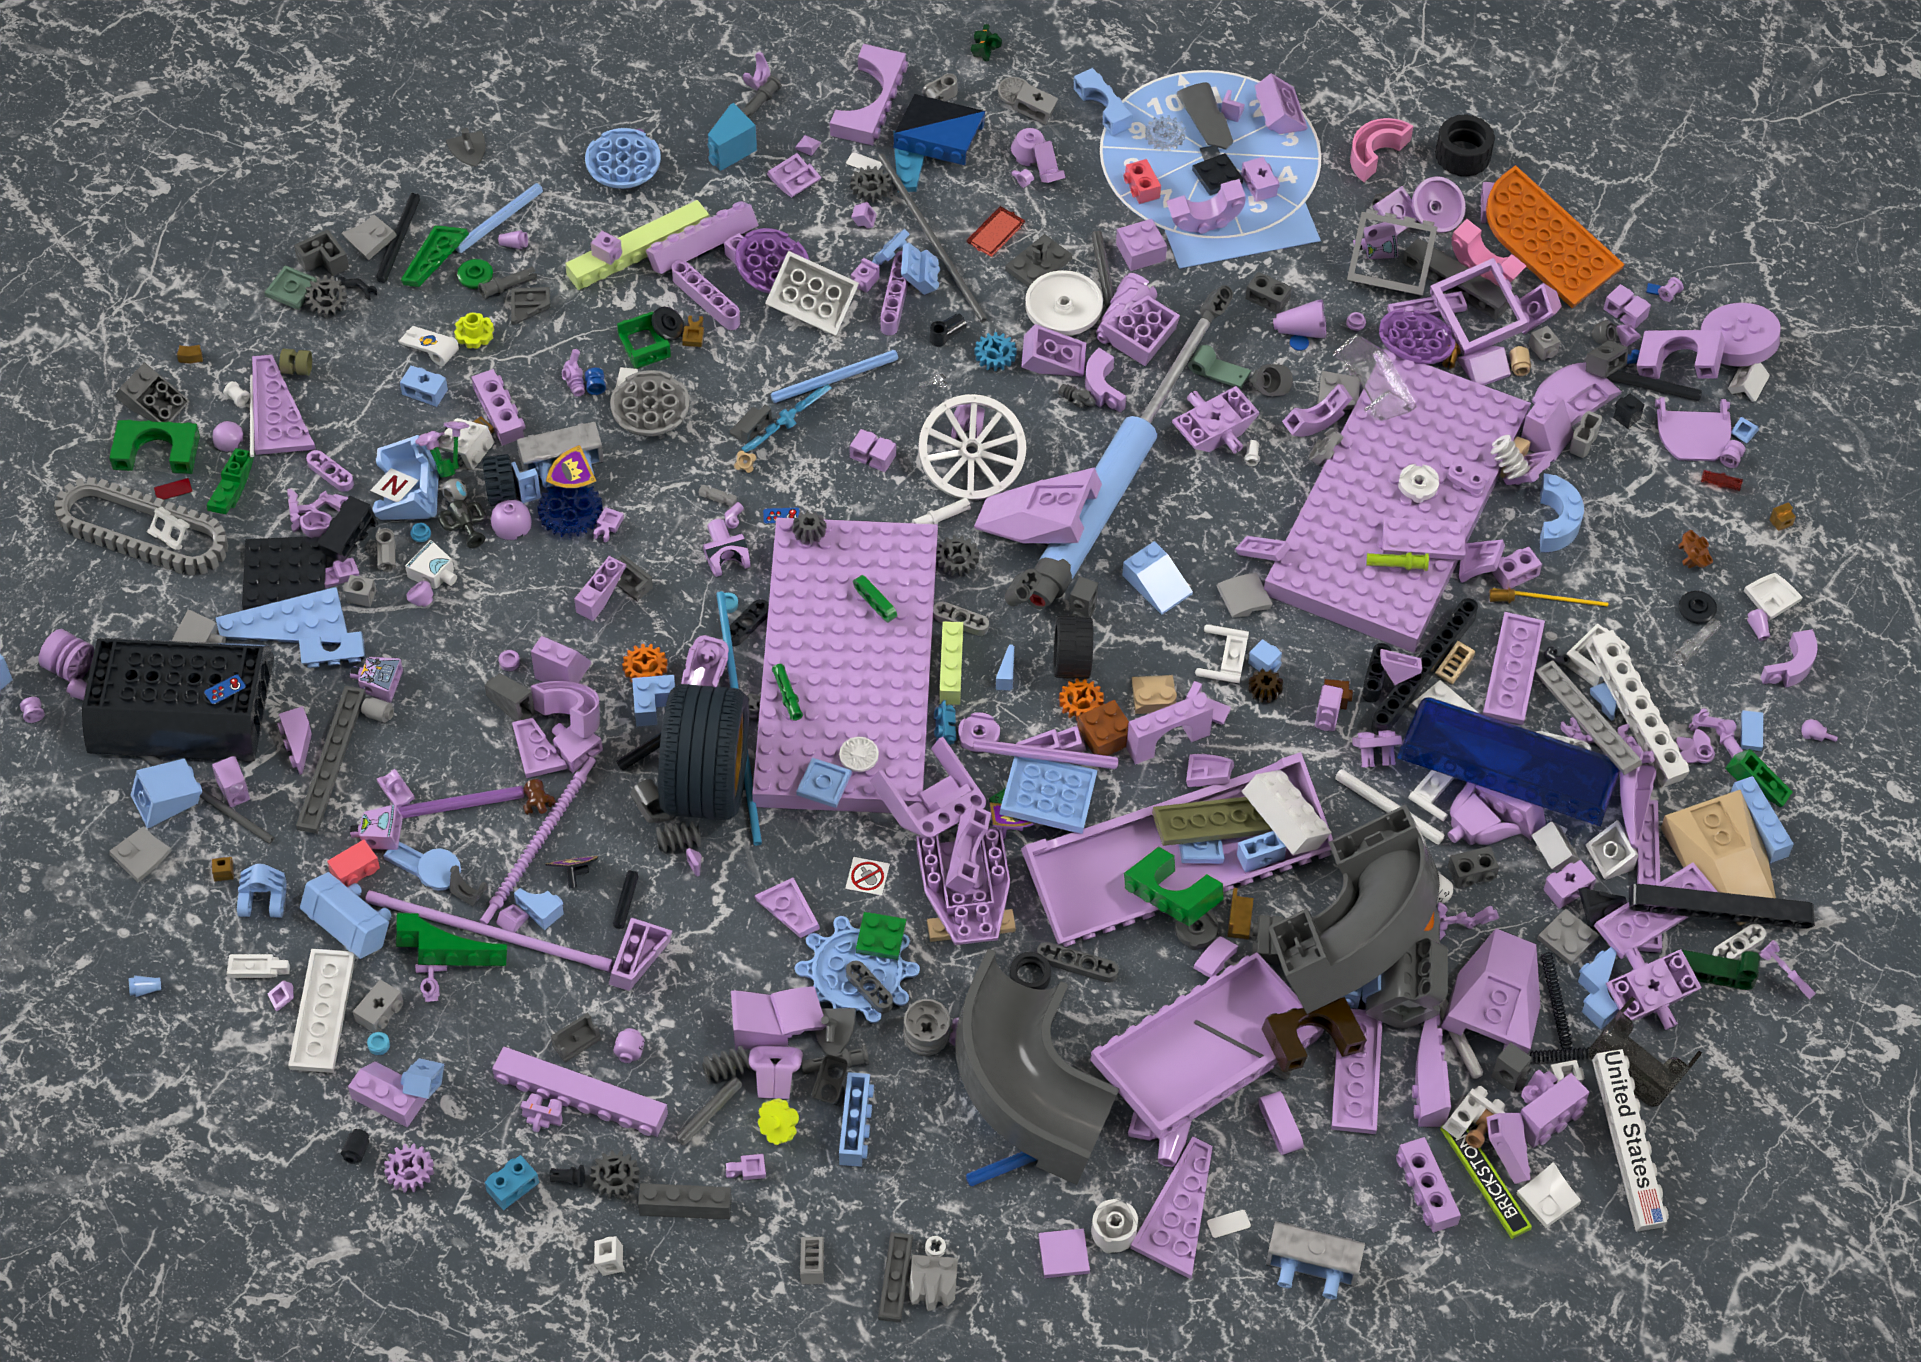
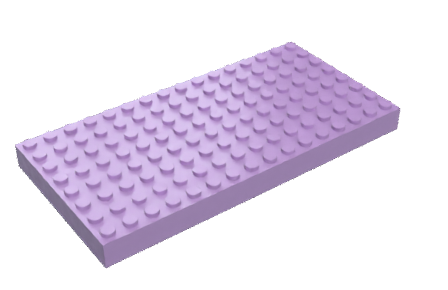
M1384 349L1341 432V435H1343L1342 441L1334 447L1333 456L1327 459L1286 539L1291 548L1281 560L1274 562L1265 580L1264 590H1266L1268 596L1415 653L1459 560L1429 558L1428 571H1424V569L1407 570L1405 567L1366 566L1367 553L1383 554L1384 517L1465 522L1466 544L1501 473L1502 467L1499 466V463L1502 459L1496 461L1495 457L1498 453L1494 455L1490 453L1494 448L1492 444L1496 439L1504 435H1510L1511 441H1514L1515 437L1519 436L1524 426L1526 415L1529 413L1531 403L1435 367L1414 363V361L1407 359L1403 360L1394 353ZM1456 463L1463 464L1483 475L1486 479L1485 489L1479 494H1473L1452 483L1448 479L1450 466ZM1411 464L1421 467L1423 464L1428 465L1439 476L1437 493L1422 503L1414 502L1413 499L1406 497L1398 488L1402 470ZM1415 480V483L1421 485L1423 481L1418 482Z
M776 518L752 793L753 802L756 803V807L891 813L870 782L874 775L882 769L908 807L916 802L922 803V799L918 794L923 792L938 525L824 520L827 524L825 537H822L820 542L813 541L811 545L808 541L803 544L801 540H796L795 534L792 532L794 518ZM860 575H864L894 606L897 617L889 623L884 621L856 591L853 586V580ZM776 664H783L785 666L793 691L798 695V704L803 717L797 721L790 719L788 710L782 703L783 697L772 672V667ZM854 737H866L877 745L879 751L877 763L868 771H852V775L836 808L796 795V791L812 757L845 768L839 757L840 748L845 741Z

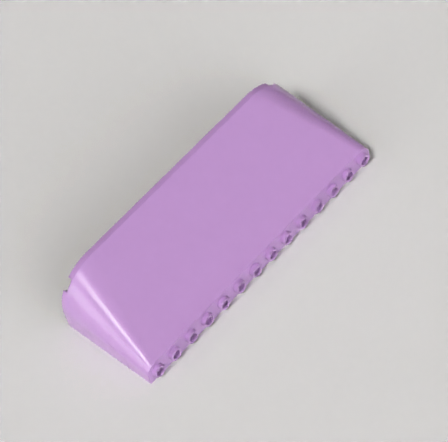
M1301 752L1282 758L1262 769L1230 779L1229 783L1212 785L1083 829V834L1073 832L1049 841L1042 839L1021 848L1058 945L1063 944L1064 947L1075 944V939L1083 937V940L1095 937V932L1102 930L1103 933L1115 930V925L1122 923L1123 927L1135 923V918L1142 916L1143 920L1155 916L1154 912L1159 910L1157 907L1145 902L1125 889L1124 873L1158 846L1175 855V872L1159 884L1164 889L1174 891L1189 888L1208 874L1222 882L1223 892L1232 890L1234 884L1241 883V886L1254 882L1252 879L1254 877L1260 876L1261 879L1272 876V871L1279 869L1281 873L1292 869V864L1297 862L1301 866L1312 862V857L1318 856L1319 859L1330 856L1331 848L1329 842L1333 840L1331 834L1317 850L1292 855L1286 847L1284 860L1245 873L1237 857L1238 842L1256 837L1248 836L1221 839L1224 853L1223 864L1181 863L1179 844L1162 846L1152 814V809L1155 806L1246 797L1242 790L1256 774L1281 770L1288 776V780L1301 792L1306 802L1314 808L1319 818L1327 824Z

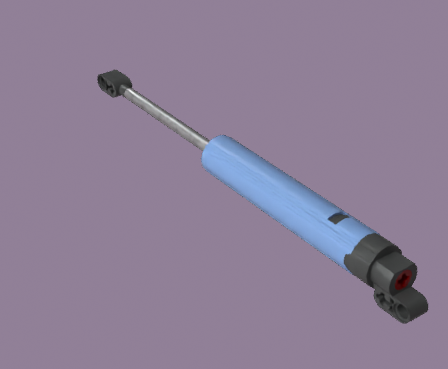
M1222 285L1208 295L1200 309L1201 319L1141 418L1130 416L1123 421L1095 467L1102 486L1096 499H1086L1079 516L1084 526L1079 542L1049 543L1035 568L1027 569L1016 575L1005 593V600L1008 605L1015 607L1027 601L1032 607L1041 610L1051 605L1054 598H1061L1083 563L1084 558L1089 553L1156 441L1157 433L1151 422L1213 319L1222 315L1231 302L1233 292L1229 286Z

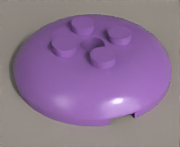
M769 228L756 229L747 233L739 241L735 251V262L740 275L749 285L769 294L788 251L809 260L806 250L799 242L796 243L789 238V234Z
M1403 309L1392 311L1383 317L1379 326V335L1385 347L1403 360L1407 359L1418 364H1435L1447 359L1455 347V339H1453L1451 335L1452 330L1439 318L1420 310H1413V312H1404Z

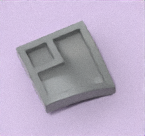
M375 215L362 224L341 233L368 260L397 236L394 230Z
M1322 371L1317 404L1323 401L1337 384H1341L1353 398L1343 410L1354 409L1359 399L1360 377Z
M143 826L111 849L110 856L137 882H140L170 854L171 848L158 840Z

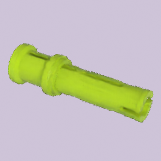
M1411 552L1406 553V555L1367 553L1366 566L1405 567L1407 570L1424 569V571H1428L1429 553H1425V555H1412Z

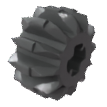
M807 510L806 514L799 512L798 517L794 518L792 532L795 534L796 540H801L803 544L808 541L812 545L813 541L820 542L821 538L825 537L827 524L824 521L823 515H818L816 511L810 513Z

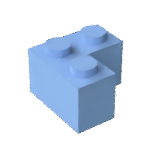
M674 675L632 678L636 726L657 725L656 707L666 706L668 695L671 689L675 687Z

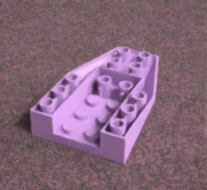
M1094 467L1031 483L987 497L974 527L977 530L1020 543H1078L1084 530L1079 516L1086 499L1097 498L1102 483Z
M1001 827L988 828L983 836L975 857V864L980 866L977 881L965 894L945 886L955 841L939 843L938 835L932 838L916 836V850L925 894L954 945L998 940L1010 886V876Z
M1495 929L1458 973L1440 1028L1460 1036L1467 1028L1505 1043L1503 1050L1511 1042L1528 1054L1531 1049L1540 1009L1536 944Z

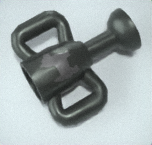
M456 500L448 506L447 510H442L437 514V520L445 531H453L460 527L467 532L468 538L466 543L469 548H477L485 542L484 534L475 532L472 527L474 523H481L487 519V514L480 503L470 502L466 504L464 500ZM474 508L479 517H472L470 509ZM445 516H450L454 524L450 525Z

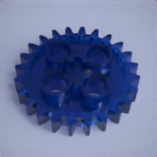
M555 485L554 489L547 487V493H542V499L538 500L539 505L537 506L542 526L546 525L547 531L552 529L553 535L560 532L561 537H563L565 533H568L569 538H571L572 533L579 537L580 531L587 534V528L593 530V523L597 524V520L603 511L602 498L599 497V492H594V487L588 488V485L579 488H563Z

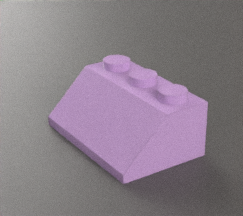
M1272 73L1255 85L1256 97L1260 101L1261 112L1265 116V124L1269 130L1284 134L1304 131L1308 128L1293 86Z
M377 1062L361 1068L348 1086L351 1099L405 1127L410 1125L427 1100L426 1098L404 1094L403 1085H401L402 1075Z

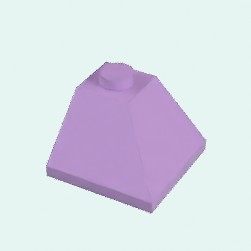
M1543 283L1519 299L1521 310L1525 311L1529 317L1527 330L1522 333L1525 335L1557 313L1562 307L1557 291Z

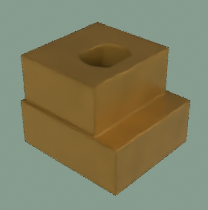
M1789 502L1773 508L1769 520L1778 531L1793 526L1796 516L1792 512L1793 507Z
M232 857L212 859L214 882L234 879Z

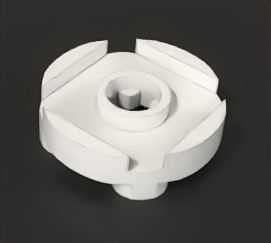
M1411 464L1402 470L1398 488L1406 497L1413 499L1416 503H1422L1437 493L1439 476L1428 465L1423 464L1421 467ZM1415 480H1417L1418 482L1423 481V483L1421 485L1416 484Z

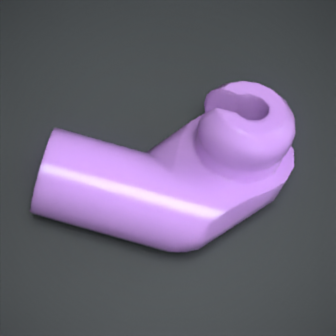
M739 502L733 505L724 515L725 524L731 529L738 526L739 520L737 515L744 510V507Z

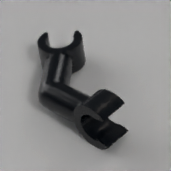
M335 278L336 281L340 279L341 286L345 285L346 288L357 286L365 293V298L371 300L370 292L377 295L376 287L368 286L359 278Z

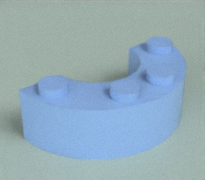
M1544 473L1540 487V504H1545L1555 509L1559 518L1543 523L1540 535V552H1553L1568 546L1578 535L1584 514V504L1581 495L1572 484L1557 475Z

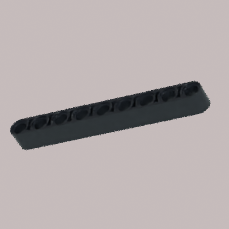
M1465 598L1458 604L1417 657L1421 658L1422 661L1421 673L1396 684L1375 711L1371 724V730L1375 735H1378V731L1392 729L1442 664L1456 642L1463 637L1473 624L1478 610V604L1474 599Z
M1633 884L1629 886V908L1633 911L1808 929L1815 926L1814 904L1811 902L1648 884Z

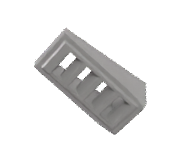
M801 1237V1284L824 1283V1237ZM806 1247H819V1249H806Z

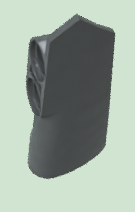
M1203 82L1177 91V97L1207 145L1227 150L1233 144V139L1224 113L1219 111L1211 85Z

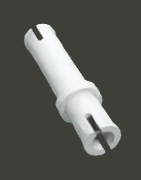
M963 498L938 510H930L926 515L912 519V523L938 525L940 521L970 510L969 500Z

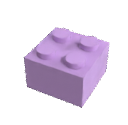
M1152 219L1117 229L1116 245L1130 271L1166 261L1167 245Z

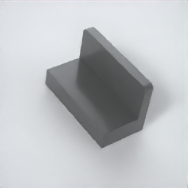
M764 405L760 410L752 407L730 430V435L747 444L772 420L771 408L767 405Z

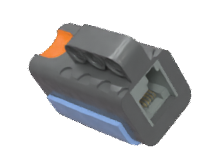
M1436 909L1434 910L1423 933L1397 962L1381 975L1362 986V1000L1366 1003V1014L1369 1017L1396 1028L1407 1029L1439 1015L1440 1003L1445 1000L1448 993V950L1445 945L1440 943L1439 912Z

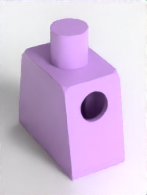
M558 723L552 729V733L556 736L553 739L554 748L572 773L581 768L589 757H595L603 750L601 738L594 733L589 738H582L571 731V725L565 728L561 723Z

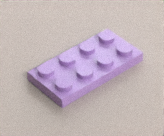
M1384 517L1383 554L1406 555V553L1411 552L1412 555H1425V553H1429V558L1464 560L1465 522Z

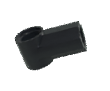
M959 313L944 321L933 322L930 326V343L936 347L944 346L948 338L966 328L967 324L964 317Z

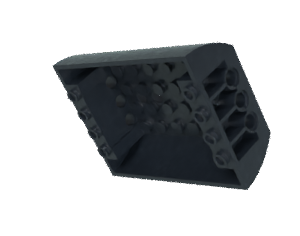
M97 638L82 704V727L87 753L218 760L236 757L240 761H255L274 662L271 648L268 645ZM130 675H137L134 680L127 679ZM234 675H239L246 687L212 704L205 694V690L217 685L212 684L211 681L218 678L221 679L219 682L221 683ZM151 676H158L155 681L148 680ZM193 678H200L196 683L190 682Z

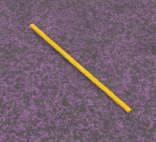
M1515 591V595L1608 607L1607 602Z

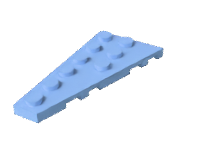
M337 587L216 617L219 635L232 640L257 639L259 641L277 640L278 642L299 643V639L320 636L322 643L332 645V643L341 644L340 634L348 633Z

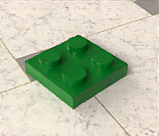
M864 912L856 945V953L899 960L907 919Z

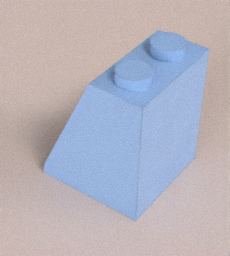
M184 758L137 770L131 797L146 827L150 828L198 804L202 788L200 783L196 782L192 767L188 766Z

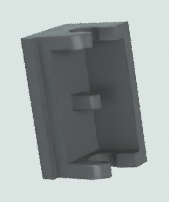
M622 554L618 561L626 564V568L616 586L638 602L653 589L652 576Z
M588 1013L551 1035L552 1046L565 1063L602 1040L598 1026L593 1025L592 1018Z

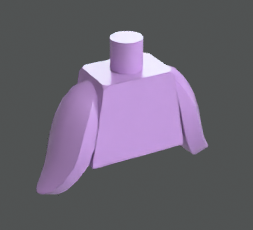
M1468 779L1465 787L1458 794L1450 809L1451 826L1453 829L1447 833L1449 839L1454 843L1463 838L1469 845L1475 843L1489 845L1521 834L1518 825L1501 823V820L1474 794L1475 782Z

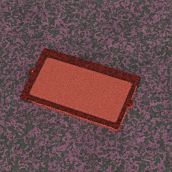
M1000 206L967 239V243L977 248L978 251H982L992 257L1024 225L1025 220L1015 215L1014 212H1010Z

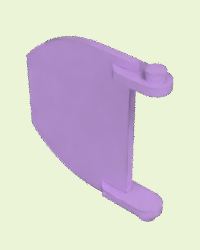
M1660 397L1655 400V407H1659L1657 409L1659 436L1666 449L1676 459L1716 461L1720 458L1731 438L1730 412L1727 411L1730 408V402H1726V399H1721L1720 413L1666 411L1665 398Z

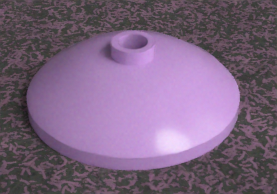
M1443 177L1428 178L1417 186L1412 197L1413 212L1419 223L1423 224V220L1435 222L1434 226L1438 227L1437 233L1453 230L1461 223L1465 215L1464 196L1459 187L1449 179Z

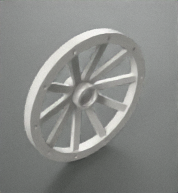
M961 395L941 403L927 417L919 437V458L927 477L938 489L958 499L967 498L970 501L984 500L987 497L1003 492L1018 477L1026 456L1025 435L1016 416L1002 403L982 395ZM971 404L969 438H967L952 413V408ZM977 405H982L993 409L997 413L976 439ZM943 413L948 417L962 442L931 428ZM1003 416L1012 427L1014 434L982 444V441ZM928 435L957 447L959 450L928 455ZM1017 440L1018 451L1016 460L983 451ZM969 446H973L976 448L977 452L971 454L966 450V448ZM962 456L943 479L939 477L930 463L931 461ZM981 457L1013 466V469L1003 481L999 482ZM968 461L967 490H962L948 484V481ZM974 461H976L992 482L993 487L974 491Z

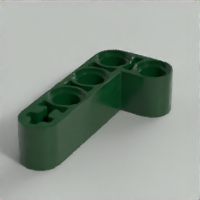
M1682 950L1698 982L1751 990L1754 988L1759 977L1760 955L1756 952H1742L1739 960Z

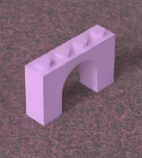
M1722 330L1645 331L1637 362L1639 375L1659 379L1663 361L1669 354L1681 349H1690L1697 352L1695 361L1697 377L1718 378L1725 345Z
M1203 692L1129 721L1126 749L1134 763L1138 764L1154 758L1157 741L1173 728L1182 726L1191 742L1209 736L1214 708Z

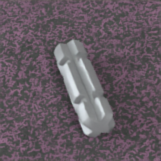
M701 485L699 489L700 496L705 498L708 496L709 499L722 504L726 502V505L732 507L737 502L736 495L730 493L727 495V492L715 488L710 489L706 485Z

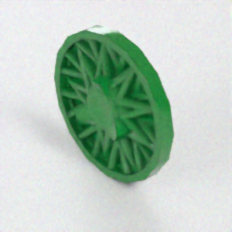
M471 259L461 264L458 268L457 277L463 286L477 289L479 283L485 284L492 280L493 269L487 261Z

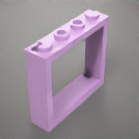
M1494 258L1430 287V294L1446 325L1452 330V336L1456 344L1460 346L1463 356L1527 330L1529 317L1525 311L1521 310L1518 296L1513 295L1510 281L1508 279L1505 280L1503 268L1500 263H1496ZM1488 271H1492L1518 321L1469 342L1443 291Z

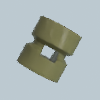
M283 348L279 361L280 372L282 374H293L296 372L297 375L309 376L312 370V352L308 350L296 352L294 349Z

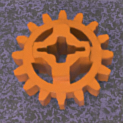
M643 643L641 648L635 645L634 651L628 650L627 656L623 657V671L625 672V677H630L631 683L633 682L632 678L663 676V673H667L668 663L665 653H660V647L653 649V644L645 647Z
M1077 678L1074 684L1068 681V687L1063 686L1062 692L1059 693V707H1063V714L1069 712L1068 718L1076 716V721H1078L1079 715L1103 705L1104 693L1100 692L1101 687H1094V681L1088 684L1087 679L1080 682Z

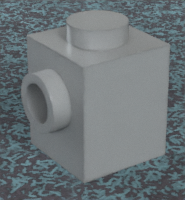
M1547 325L1531 332L1529 346L1542 361L1558 354L1561 341Z

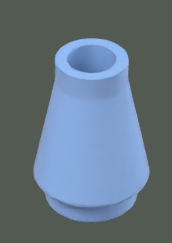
M134 975V978H129L130 996L135 995L138 997L151 992L161 991L160 977L153 978Z

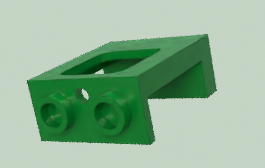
M653 311L617 323L618 337L634 369L671 357L668 340L660 337L652 326L651 317ZM643 330H649L655 344L634 350L628 336Z

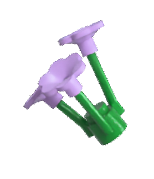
M455 421L444 423V426L452 429V436H454L453 462L450 458L442 459L438 448L440 446L438 439L445 434L444 432L436 433L431 431L420 435L415 440L416 444H419V446L426 445L427 449L430 450L440 477L456 474L455 469L459 468L457 462L458 437H460V430L469 428V424Z

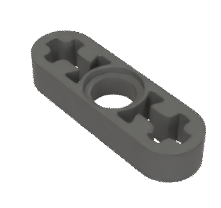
M856 960L849 962L846 966V977L877 1012H889L893 1007V996L862 962ZM852 970H860V976L857 973L852 974ZM866 983H873L876 987L872 991H867L863 986ZM879 997H880L881 1000H883V1001H885V1000L887 999V1004H886V1005H885L884 1003L879 1004Z

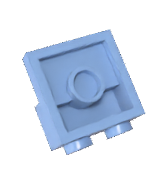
M909 242L904 244L901 276L924 295L937 290L939 287L937 274L940 272L937 257L928 250L920 252Z

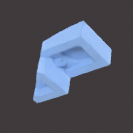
M1603 682L1591 687L1590 695L1601 704L1602 712L1611 721L1614 720L1618 705L1606 683Z

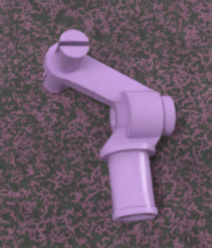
M1704 708L1701 709L1699 714L1694 715L1691 724H1689L1691 731H1695L1699 726L1716 728V733L1720 736V744L1725 746L1731 758L1743 751L1734 738L1736 724L1733 720L1709 717L1708 710Z
M416 964V973L429 972V978L424 979L420 986L425 1002L438 1001V996H440L439 985L434 979V972L447 971V965Z

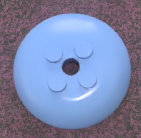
M618 128L602 133L600 138L596 141L593 140L589 144L585 154V163L590 175L599 183L618 189L632 188L647 182L654 176L661 161L660 149L655 140H651L642 131L630 128Z

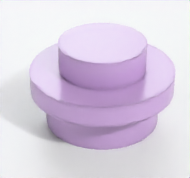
M1354 312L1348 316L1346 324L1351 330L1359 331L1365 327L1366 320L1361 313Z

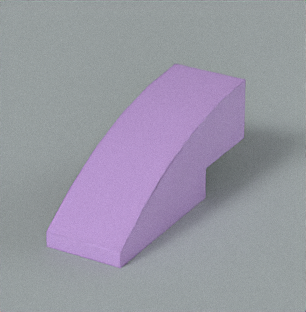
M1078 726L1058 733L1056 729L1016 743L1072 752L1086 751L1083 736Z

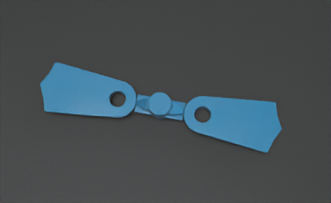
M827 384L823 388H818L805 400L798 402L795 405L796 409L792 408L789 411L784 409L779 412L780 418L776 420V425L772 423L764 429L765 433L760 436L758 435L742 447V450L744 452L753 450L778 430L780 425H785L787 429L793 427L796 424L793 419L795 414L832 389L831 386Z

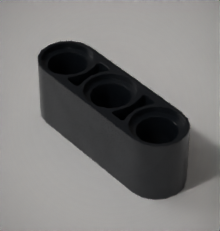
M1385 643L1376 644L1371 654L1362 689V697L1367 702H1376L1381 695L1387 672L1381 664L1380 651L1381 649L1391 651L1390 646Z

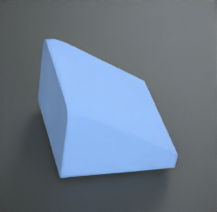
M1741 417L1732 429L1731 434L1748 443L1758 432L1759 428Z

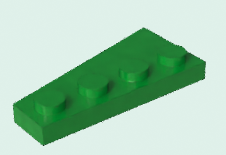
M435 225L401 278L402 284L420 287L469 235L468 230Z

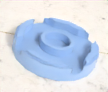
M441 848L432 849L420 858L417 868L418 877L422 884L431 887L433 890H447L450 888V869L452 866L457 865L461 872L460 862L456 855L448 850Z

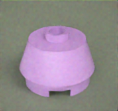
M1026 128L1021 130L1015 137L1011 145V152L1016 157L1018 163L1030 166V163L1037 162L1033 145L1046 141L1039 130Z

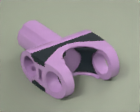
M712 520L707 525L713 542L703 544V550L713 574L716 577L721 576V565L728 560L739 562L744 569L750 568L748 548L743 535L739 534L730 537L724 520Z

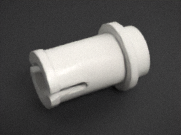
M1250 440V442H1247V452L1244 461L1248 466H1256L1260 461L1258 441Z

